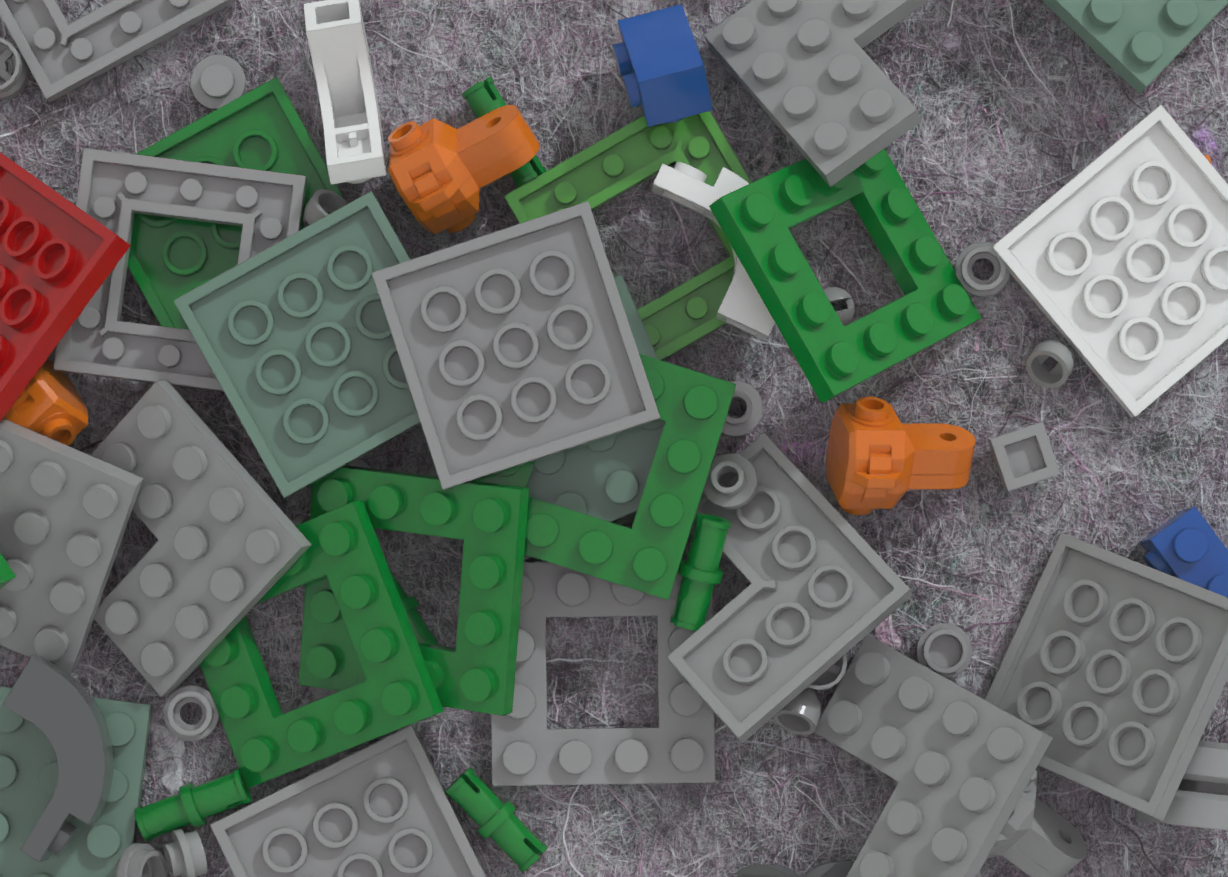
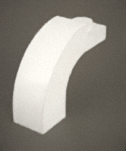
M324 0L304 4L306 34L320 101L331 185L343 182L358 184L366 182L373 177L385 176L386 154L360 1Z
M677 162L674 168L662 164L653 183L652 192L702 214L720 227L709 205L720 197L749 183L734 172L723 167L713 187L704 183L707 178L705 173L685 163ZM732 248L734 274L715 318L766 341L775 321Z

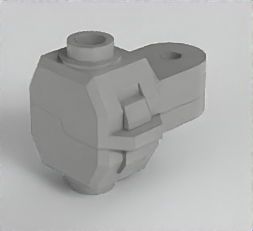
M1035 770L987 858L1002 855L1030 877H1063L1085 858L1087 854L1086 844L1081 834L1069 821L1036 797L1038 774Z

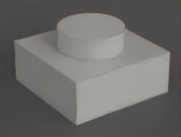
M1043 422L988 440L1005 493L1061 474Z

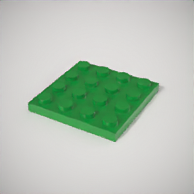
M277 77L136 153V155L306 176L308 180L304 209L313 194L320 189L335 192L344 199L337 184L331 185L327 166ZM135 213L128 267L160 326L189 330L173 300L238 264L242 226ZM302 217L301 230L306 227V226L304 225V222H303V217Z

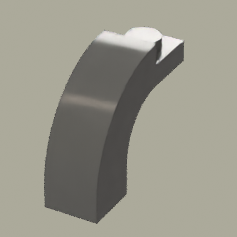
M31 656L2 706L40 729L51 743L57 758L58 778L53 796L20 849L21 852L37 862L48 860L52 853L60 857L66 850L78 829L71 824L74 816L88 825L98 821L109 797L114 765L113 749L108 727L91 695L76 679L41 656Z

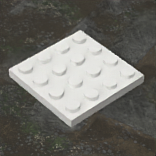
M1162 105L1155 108L991 247L1006 264V269L1130 417H1136L1228 339V184Z

